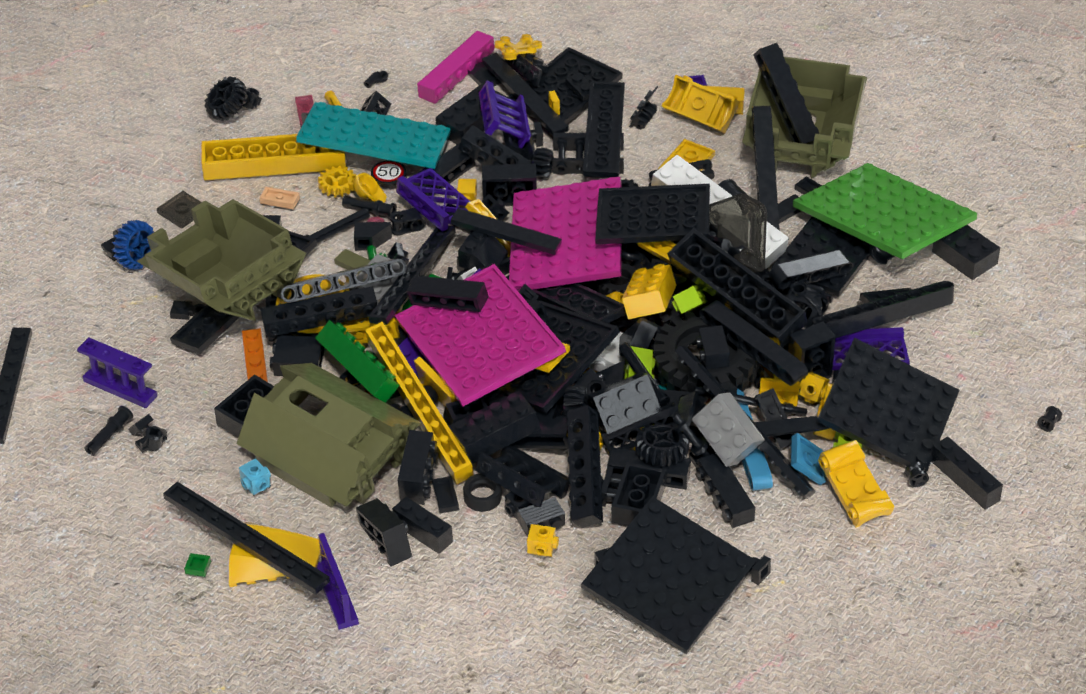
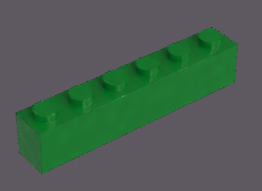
M329 320L315 339L374 397L386 403L400 386L394 380L396 376L389 370L385 371L386 366L379 360L375 361L376 356L368 350L365 351L366 347L359 341L355 342L357 338L350 332H345L347 330L345 326L339 322L335 324Z

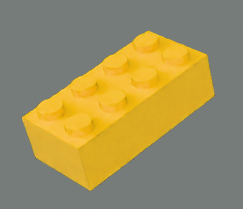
M658 264L652 269L640 268L634 272L622 297L628 320L666 311L676 287L670 264Z

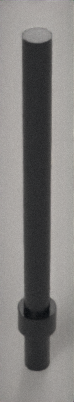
M695 386L693 392L696 391L698 395L716 397L713 393L709 394L702 387ZM732 394L738 403L759 407L755 398ZM787 402L781 403L787 415H807V408L793 406L792 403Z

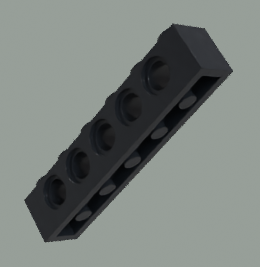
M371 286L260 308L267 338L325 326L329 320L337 324V322L342 323L367 318L377 306L374 288Z
M589 405L567 411L566 420L570 471L568 475L570 482L569 499L571 501L570 518L572 522L581 528L603 522L598 412Z

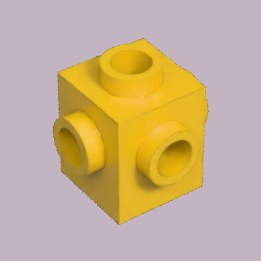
M813 372L808 373L805 379L803 378L800 382L799 395L803 396V400L812 404L820 402L824 387L830 380Z
M531 524L527 538V553L552 557L553 550L558 548L559 537L556 536V528Z

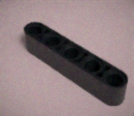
M841 250L775 265L769 271V276L779 289H787L796 281L808 284L845 275L852 269L853 264Z

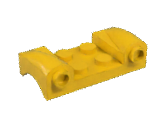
M675 75L672 90L661 106L668 111L685 116L725 134L740 102L737 100L738 97L730 93L725 95L693 82V79L684 75L681 77Z
M856 440L826 450L820 454L818 459L820 467L826 474L855 528L875 517L891 515L895 507L886 491H881L864 461L866 456Z

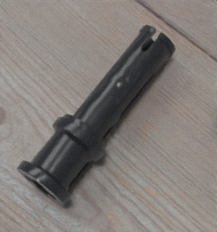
M347 195L342 200L343 207L358 210L365 208L375 216H388L389 219L390 214L397 211L395 203L386 204L381 200L374 202Z
M120 406L118 412L113 417L111 416L107 419L106 426L84 447L85 451L89 455L94 456L113 434L120 432L123 429V425L127 421L132 420L133 413L127 407Z

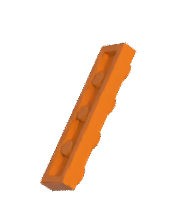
M261 328L242 331L247 378L250 379L255 374L268 382Z

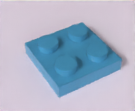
M796 433L792 436L791 466L819 485L826 482V474L818 462L819 456L824 450Z

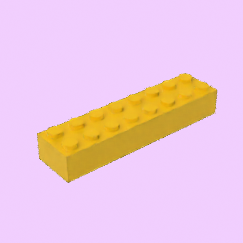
M297 134L201 141L204 180L322 172L326 168L331 170L332 166L335 168L341 166L344 169L346 167L345 152L296 142Z

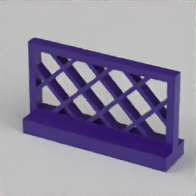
M431 168L407 179L404 176L397 178L396 192L442 232L447 230L448 224L451 223L452 216L449 217V214L446 212L455 213L458 205L466 206L468 202H471ZM430 175L434 180L424 179V177ZM412 183H421V184H420V186H415V185H413ZM423 184L433 185V188H430V187H422V185H423ZM435 185L443 186L445 189L435 188ZM423 192L432 193V196H427ZM434 194L445 195V198L435 197ZM447 195L455 196L457 199L447 198ZM435 202L444 203V205L440 206L437 205ZM446 203H447V204H455L456 207H448V206H445V205H446Z
M903 327L866 329L835 339V356L832 370L840 369L842 363H836L839 358L844 360L845 353L848 351L854 338L874 348H880L879 350L883 352L888 350L892 352L891 356H899L904 359L901 361L910 365Z
M324 533L318 534L321 562H318L317 569L330 577V582L323 588L338 630L358 625L357 614Z

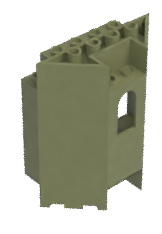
M784 56L786 63L790 66L793 79L798 84V90L805 99L808 111L816 118L815 127L818 128L819 134H815L814 143L811 145L792 142L759 69L747 111L746 130L742 142L754 150L752 106H771L776 171L779 161L812 166V179L822 170L826 171L833 167L836 162L849 157L867 77L850 74V65Z
M234 199L219 208L206 200L191 209L195 224L171 240L168 239L167 232L163 228L147 237L151 251L137 262L215 310L256 321L252 306L270 294L278 297L277 292L281 286L294 283L306 255L304 251L292 245L289 231L286 228ZM286 289L284 291V297L286 299L289 295L290 289Z
M313 363L280 365L283 375L282 380L274 385L266 397H261L254 393L236 444L255 454L256 459L263 467L266 466L270 473L331 508L336 502L346 507L353 500L364 504L375 491L372 478L392 456L395 460L402 461L409 430H416L421 422ZM308 395L327 403L317 416L298 407Z

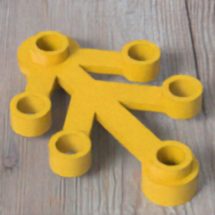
M522 34L520 41L517 44H513L510 42V37L501 36L500 40L495 41L494 48L502 51L504 59L515 60L518 54L536 53L537 49L542 48V41H533L532 35Z

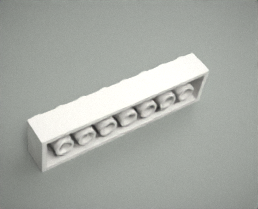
M674 156L653 174L651 186L710 183V222L732 242L734 247L744 245L747 251L746 254L760 256L765 269L786 252L789 237L680 156Z

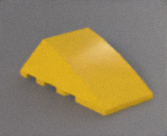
M252 522L245 523L317 568L320 558L319 539ZM233 543L229 558V587L237 586V583L247 582V585L254 584L256 580L262 579L275 581L277 577L285 576Z

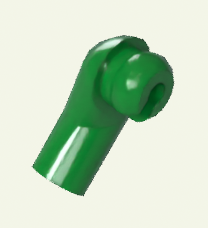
M372 245L367 247L369 260H372L377 255L376 247Z

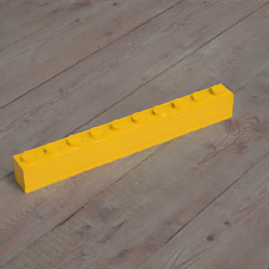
M380 322L365 329L368 344L378 360L386 366L385 371L389 370L396 376L394 380L400 384L397 390L414 418L421 422L420 427L422 431L433 432L434 441H437L436 452L439 453V458L450 476H452L453 481L456 485L466 481L474 475L472 463L383 322Z

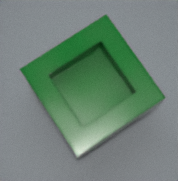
M190 553L184 568L185 574L205 577L211 563V557Z

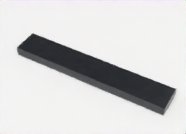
M457 208L451 218L452 225L553 255L556 254L562 242L561 238Z

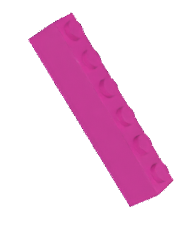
M480 31L472 34L417 83L418 97L434 104L437 103L468 75V71L473 70L476 64L482 62V58L493 53L495 49L494 37Z

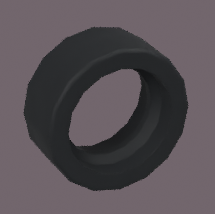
M475 474L464 483V502L474 511H490L501 502V485L482 474ZM481 487L490 488L494 491L492 495L482 498L471 494L473 490Z

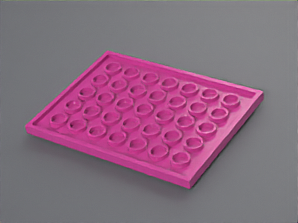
M609 177L607 179L514 193L512 224L562 239L555 255L511 242L509 281L516 290L521 288L523 284H526L533 290L621 276V243L596 244L595 240L599 188L622 187L621 177Z
M495 264L464 279L485 283L489 297L481 312L414 305L394 315L397 323L440 376L462 407L566 352L562 342Z

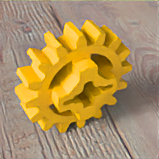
M332 166L331 170L326 168L325 173L321 172L320 177H318L319 189L322 190V193L327 192V196L334 194V197H337V195L343 197L344 193L349 195L350 190L354 191L353 182L356 174H353V170L348 171V167L342 169L341 166H338V168Z

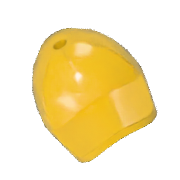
M360 173L356 175L353 188L361 199H371L374 202L381 200L383 203L386 201V194L370 174Z

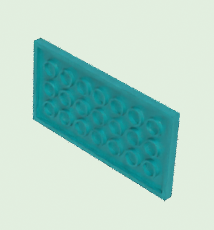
M315 102L297 134L296 142L435 169L451 134V129L444 125H433L427 122L412 121L408 118L401 119L392 115H381L376 112H365L359 109L344 108L340 105L334 106L324 102Z

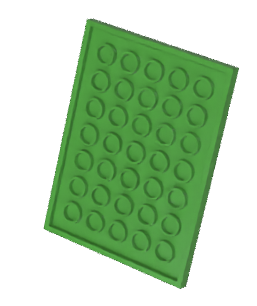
M866 163L793 200V207L900 259L910 256L977 220V213L969 208L943 198L941 195L932 193L926 188L919 187L870 163Z

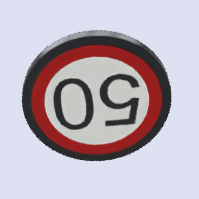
M391 160L381 161L372 167L371 176L378 184L394 185L397 184V178L401 176L406 177V168L400 162Z

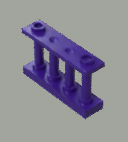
M486 81L479 92L485 133L492 136L493 132L499 129L516 136L519 147L523 148L525 143H528L531 138L523 95H519L517 100L513 101L495 93L493 83ZM497 101L500 102V103H502V104H505V105H507V106L512 107V109H511V108H508V107H506V106H504V105H501V104L497 103ZM499 111L502 112V113H505V114H507V115H509V116H512L513 118L508 117V116H506V115H503V114L499 113ZM501 121L504 122V123H507V124H509V125H511V126H514L515 128H512V127H510V126H508V125H505V124L501 123Z
M90 337L77 348V352L88 356L91 368L82 376L85 383L143 408H147L157 398V391L145 386L144 375L152 367L151 363ZM98 361L104 363L105 369L98 366ZM113 367L120 370L121 376L114 373ZM129 374L135 376L137 382L130 380Z

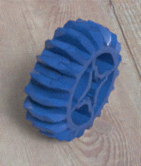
M140 220L127 221V223L122 224V228L117 229L118 234L114 235L116 239L112 242L115 245L112 251L116 253L113 257L124 268L132 270L142 269L143 265L137 261L151 251L147 237L154 233L153 227Z

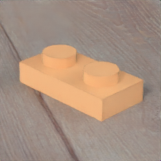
M265 187L259 200L261 204L294 210L300 199L299 192Z

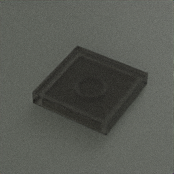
M181 191L156 209L159 215L182 229L194 221L191 209L202 202L185 191Z

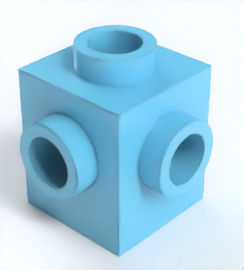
M256 458L239 467L240 481L245 490L248 489L255 495L270 487V471L266 466L263 467Z

